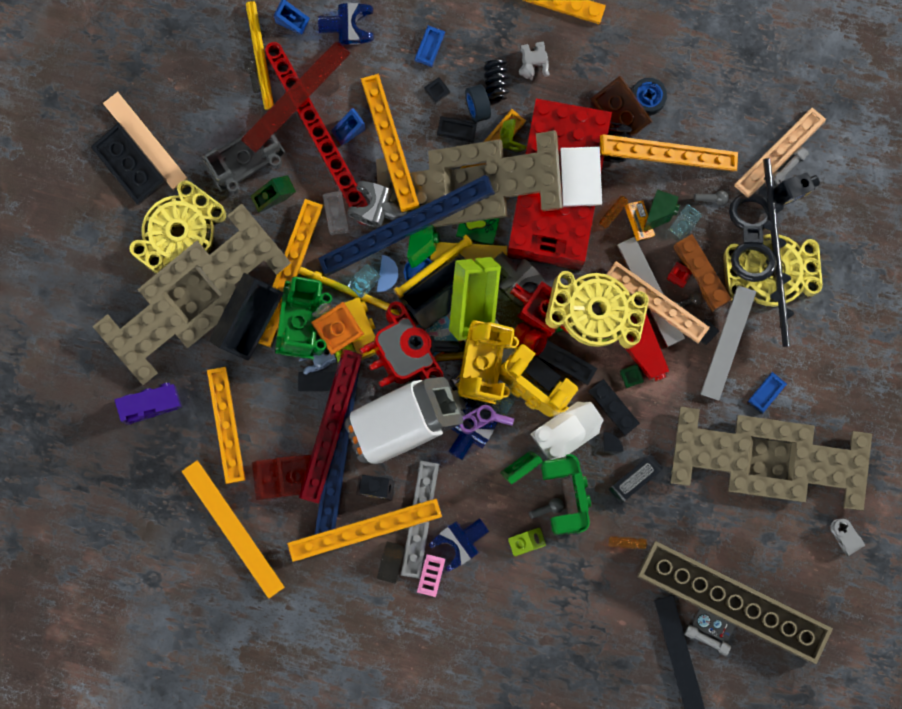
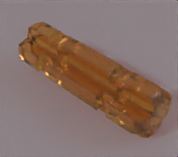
M623 195L618 198L617 203H614L600 220L599 224L603 228H608L611 221H614L622 209L625 208V205L628 204L629 200Z
M611 536L609 537V546L646 549L647 539L638 538L637 540L636 538Z

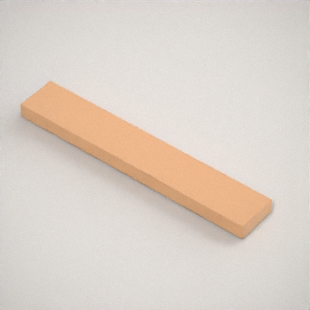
M118 92L103 103L165 177L166 182L173 191L181 181L188 180L187 176Z
M811 108L735 183V187L747 198H750L765 183L763 159L771 158L773 175L825 123L826 118Z
M617 261L607 272L606 275L614 277L625 286L630 296L638 291L646 293L649 298L647 308L696 343L700 342L710 328Z

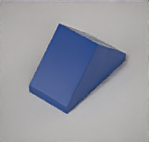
M286 0L280 1L274 14L276 24L298 34L303 33L310 19Z
M353 108L338 122L331 132L342 146L366 130L365 123Z

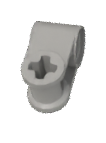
M836 519L831 523V532L845 555L850 556L865 546L863 540L848 520ZM839 524H844L843 531H838Z

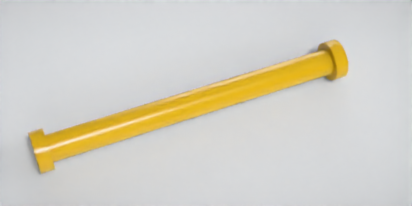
M467 235L463 236V240L399 288L395 287V293L399 298L403 297V293L467 245L471 246L473 244L472 240Z

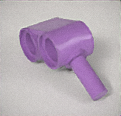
M483 405L462 417L463 422L467 419L472 420L474 423L473 428L466 429L462 423L460 424V429L462 432L470 434L490 422L493 423V421L513 426L514 418L496 414L492 407ZM488 410L491 417L487 420L482 419L480 412Z

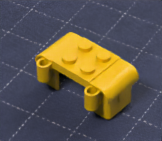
M477 320L471 322L460 373L459 396L496 404L494 401L502 400V398L510 395L509 387L505 386V383H498L504 349L516 348L519 344L518 338L514 337V329L512 327Z
M521 344L501 364L499 379L511 389L510 392L514 396L524 399L526 401L525 404L529 408L539 410L547 417H555L565 412L569 408L567 406L578 391V387L565 378L563 382L559 381L549 396L545 395L521 376L536 354L526 345Z

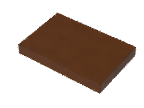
M621 76L590 98L597 110L612 112L610 122L621 123L631 127L632 131L626 132L631 138L653 123Z

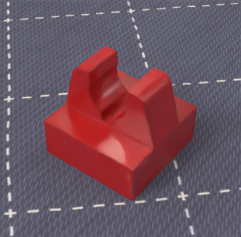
M676 262L667 280L683 289L692 273L687 267Z

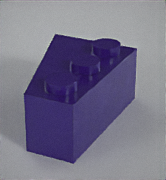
M170 383L161 384L156 389L149 388L140 391V393L114 399L120 421L126 425L182 408L176 386L174 384L170 385Z

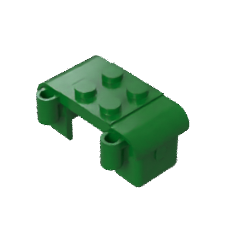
M294 276L291 282L285 281L275 354L314 360L313 355H321L324 352L326 342L322 339L316 341L317 331L311 323L319 318L320 308H328L332 301L331 294H321L323 290L321 281Z
M566 454L561 458L544 461L541 464L543 480L572 476L578 513L552 517L550 521L553 534H580L586 531L590 525L588 511L591 507L590 495L586 496L585 489L588 487L587 477L582 475L578 458L575 455Z

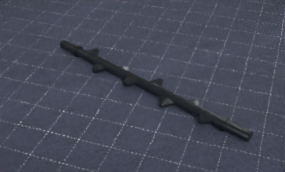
M771 158L763 159L766 186L758 190V193L767 197L769 220L763 224V228L771 232L772 251L777 261L775 269L777 290L770 294V298L778 302L782 346L790 347V325H788V319L794 315V311L786 308L784 284L791 280V276L782 271L780 249L787 242L779 237L776 215L784 209V206L775 202Z

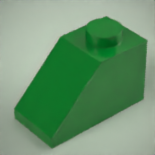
M433 225L410 235L407 258L412 268L417 267L436 251L437 243L440 242V234L436 232Z

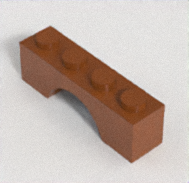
M693 234L677 242L673 248L681 262L688 267L698 282L702 296L710 310L714 312L732 300Z

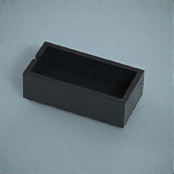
M460 253L406 292L403 297L399 298L409 315L423 330L433 326L435 322L448 315L451 311L456 260H466Z
M244 272L209 342L222 350L249 361L284 292Z

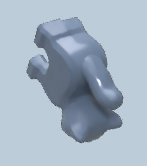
M326 347L321 355H313L314 365L307 366L303 373L307 375L310 372L327 368L330 364L336 362L334 354H326L325 352L328 351ZM299 358V361L307 360L305 358Z

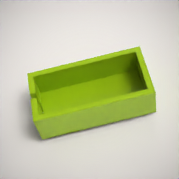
M492 257L475 258V262L472 259L456 260L449 331L458 341L467 340L469 326L473 320L495 323L501 266Z

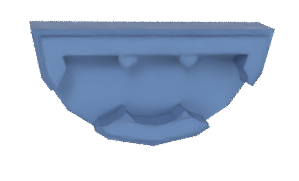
M382 255L377 293L390 290L395 286L399 277L396 263L385 255Z

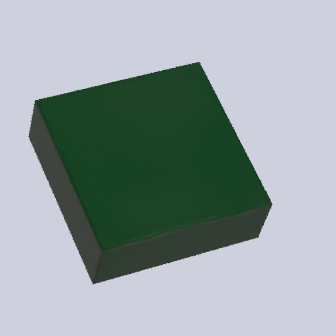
M638 364L619 371L626 389L644 383Z

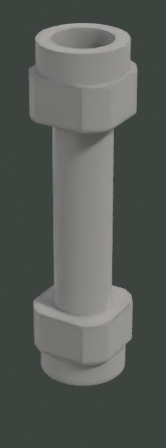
M800 147L794 153V157L779 172L777 171L773 175L774 185L778 186L784 181L785 176L799 161L802 162L809 155L804 147Z
M688 625L686 628L685 636L691 639L696 638L717 649V652L725 656L728 655L731 649V645L724 641L719 642L699 632L698 628Z

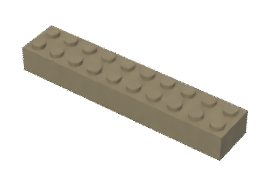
M657 541L652 542L636 576L812 664H817L833 628Z

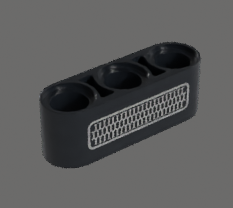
M650 454L608 490L622 504L662 471L663 468Z

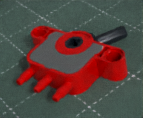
M398 301L392 302L388 306L385 315L390 325L378 331L372 342L359 349L361 354L374 349L379 357L377 361L369 365L370 370L378 369L382 366L386 369L389 376L379 381V386H387L392 382L403 384L417 376H420L422 381L429 379V375L443 377V372L433 354L434 352L458 353L460 343L458 341L434 340V336H429L425 330L415 326L402 303ZM392 309L398 310L399 313H400V315H398V316L393 315V314L391 313V310H392ZM414 342L417 348H414L411 343Z

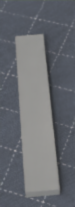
M632 237L618 244L617 247L629 271L662 293L636 238ZM648 309L667 347L685 339L681 331Z
M737 285L700 393L701 395L716 400L720 399L757 291Z
M420 461L413 505L433 500L439 469L438 463ZM430 521L409 527L401 576L420 579Z

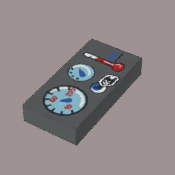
M699 608L691 625L728 643L735 628V625Z

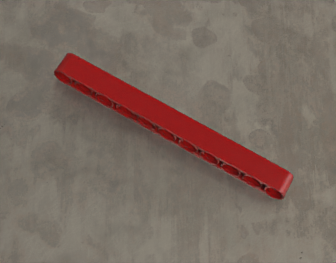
M277 42L269 43L265 48L267 59L348 207L368 206L363 194L356 189L357 183L281 45ZM272 50L279 51L276 56H271L270 52ZM281 66L288 67L285 72H280L278 69ZM289 82L297 83L294 88H289L287 85ZM298 98L306 99L303 104H297L296 100ZM313 114L315 117L313 120L308 121L305 119V116ZM322 130L324 133L322 136L316 137L314 132ZM325 146L333 148L330 153H324L322 150ZM335 162L341 163V167L337 170L331 167ZM344 178L350 180V184L347 186L341 185L340 182ZM351 195L359 196L357 202H351L349 198Z

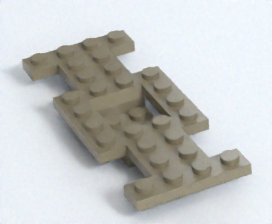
M557 132L536 133L537 153L503 158V145L500 139L428 151L429 170L410 173L419 206L422 207L487 175L495 194L433 224V226L440 227L508 217L506 200L510 199L509 197L540 193L541 210L563 209ZM385 158L376 159L377 183L392 190L390 202L399 205ZM486 163V165L473 166L454 170L450 169L455 167ZM384 218L382 226L392 221Z
M240 204L227 215L239 231L209 255L202 245L195 241L137 289L150 305L121 329L109 314L93 326L142 385L158 373L146 357L174 334L188 349L217 325L236 288L235 284L240 281L244 272L248 274L262 261H265L277 275L291 263L243 204Z
M680 407L670 484L690 486L692 468L694 467L729 472L728 492L805 503L808 484L845 489L843 508L864 511L872 434L852 431L850 449L846 450L813 445L814 425L737 415L735 434L698 429L700 409Z

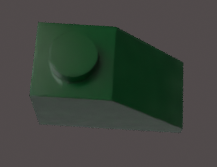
M287 175L271 179L250 197L258 213L287 200L296 193V190Z
M657 190L644 230L654 229L670 222L673 215L677 216L680 207L677 204L679 197Z

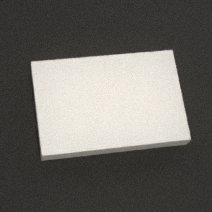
M600 147L561 148L563 207L602 205Z

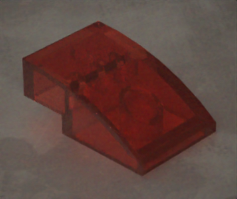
M311 455L280 457L252 462L256 501L299 496Z

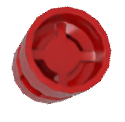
M525 323L518 324L514 329V337H517L519 340L518 346L521 344L526 345L536 353L535 356H538L544 350L547 344V335Z

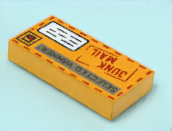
M643 200L625 205L636 241L654 237L653 229L649 231L644 230L648 214Z

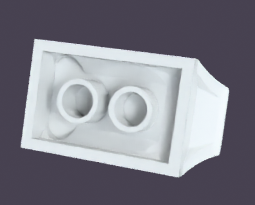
M576 402L565 412L555 416L530 435L546 458L552 460L572 453L598 435L604 420L592 402Z

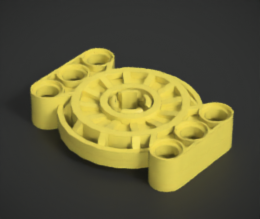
M188 180L181 181L178 184L177 191L179 195L163 198L148 210L142 224L143 240H135L130 245L132 255L156 274L195 241H198L209 252L215 238L214 223H222L226 218L224 207ZM185 187H191L192 190L189 194L182 193ZM201 198L207 199L206 204L203 206L197 205L198 200ZM220 209L222 211L221 215L213 217L212 213L214 210ZM184 226L185 231L182 236L174 237L172 236V227ZM139 246H143V253L136 254V248ZM158 257L159 263L155 266L150 265L151 259Z
M771 234L763 235V244L772 250V241L765 240L771 239ZM779 235L781 239L787 242L780 249L782 271L791 276V280L784 284L785 300L791 293L795 294L786 300V304L793 301L802 292L808 297L815 296L821 291L823 285L818 243L815 240L809 239L799 246L789 237ZM729 245L724 251L723 260L726 290L731 299L734 296L732 287L739 285L757 291L754 302L764 306H778V302H770L775 301L770 298V294L777 290L775 277L771 276L764 281L751 282L739 276L734 277L731 275L730 269H732L729 250H735L739 245ZM805 246H811L813 249V253H807L805 251ZM749 250L742 253L739 257L742 268L750 273H761L767 268V258L759 251ZM806 265H813L815 271L809 272L806 268ZM808 283H814L816 291H811L808 288Z
M563 271L554 280L545 322L548 327L553 329L564 324L565 329L574 339L588 346H607L619 340L622 347L629 349L635 346L641 339L649 298L642 291L635 292L630 296L628 290L621 282L606 274H586L575 280L571 272ZM560 278H565L568 281V285H563ZM556 296L562 297L564 304L558 303ZM634 298H638L641 301V306L636 305ZM599 303L598 306L604 314L596 315L592 311V305ZM552 314L558 315L560 322H555L552 319ZM630 316H634L637 319V324L631 322ZM627 334L633 337V342L627 340ZM610 339V341L602 342V340Z

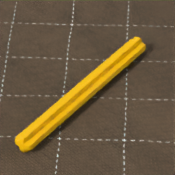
M250 1L246 3V10L265 110L274 108L257 7L255 1Z

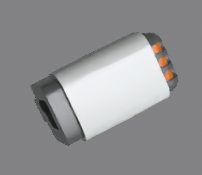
M445 377L429 378L423 381L418 380L352 411L345 421V429L348 431V437L352 441V447L357 454V459L362 463L378 464L442 435L443 432L462 424L461 411L465 410L466 406L463 398L458 395V390L453 391Z

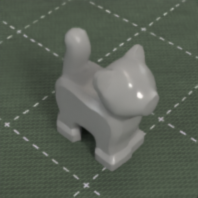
M544 42L535 43L536 47H533L535 51H530L528 44L520 46L523 65L519 69V74L524 78L532 81L535 74L534 67L542 66V73L545 77L550 75L548 72L549 61Z

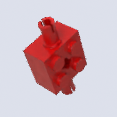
M541 281L534 292L529 293L516 283L510 294L524 302V307L517 317L534 329L545 333L547 338H549L556 329L550 328L546 324L547 310L544 312L543 308L546 307L548 309L552 287ZM556 296L557 302L564 304L563 298ZM552 314V319L555 322H560L559 316ZM562 324V325L560 326V328L563 329L564 331H566L567 333H569V332L565 329L564 324Z

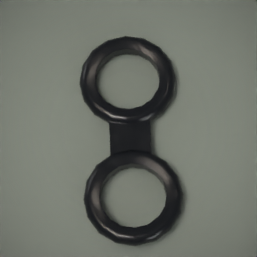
M755 193L750 198L741 194L732 201L729 208L731 221L743 231V244L737 246L733 251L731 265L735 273L746 281H764L771 277L777 264L773 251L763 244V230L765 229L763 224L769 220L767 199ZM749 201L756 202L765 209L766 217L760 223H746L738 216L737 208L739 205ZM749 250L759 251L767 258L768 267L761 273H750L740 265V255Z

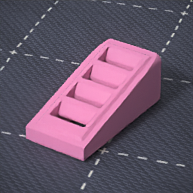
M426 555L417 593L436 597L445 559ZM429 561L438 563L440 567L431 566L428 563ZM427 569L438 571V575L426 573ZM425 576L436 579V582L433 583L424 580ZM423 584L433 586L434 590L425 589L422 586Z

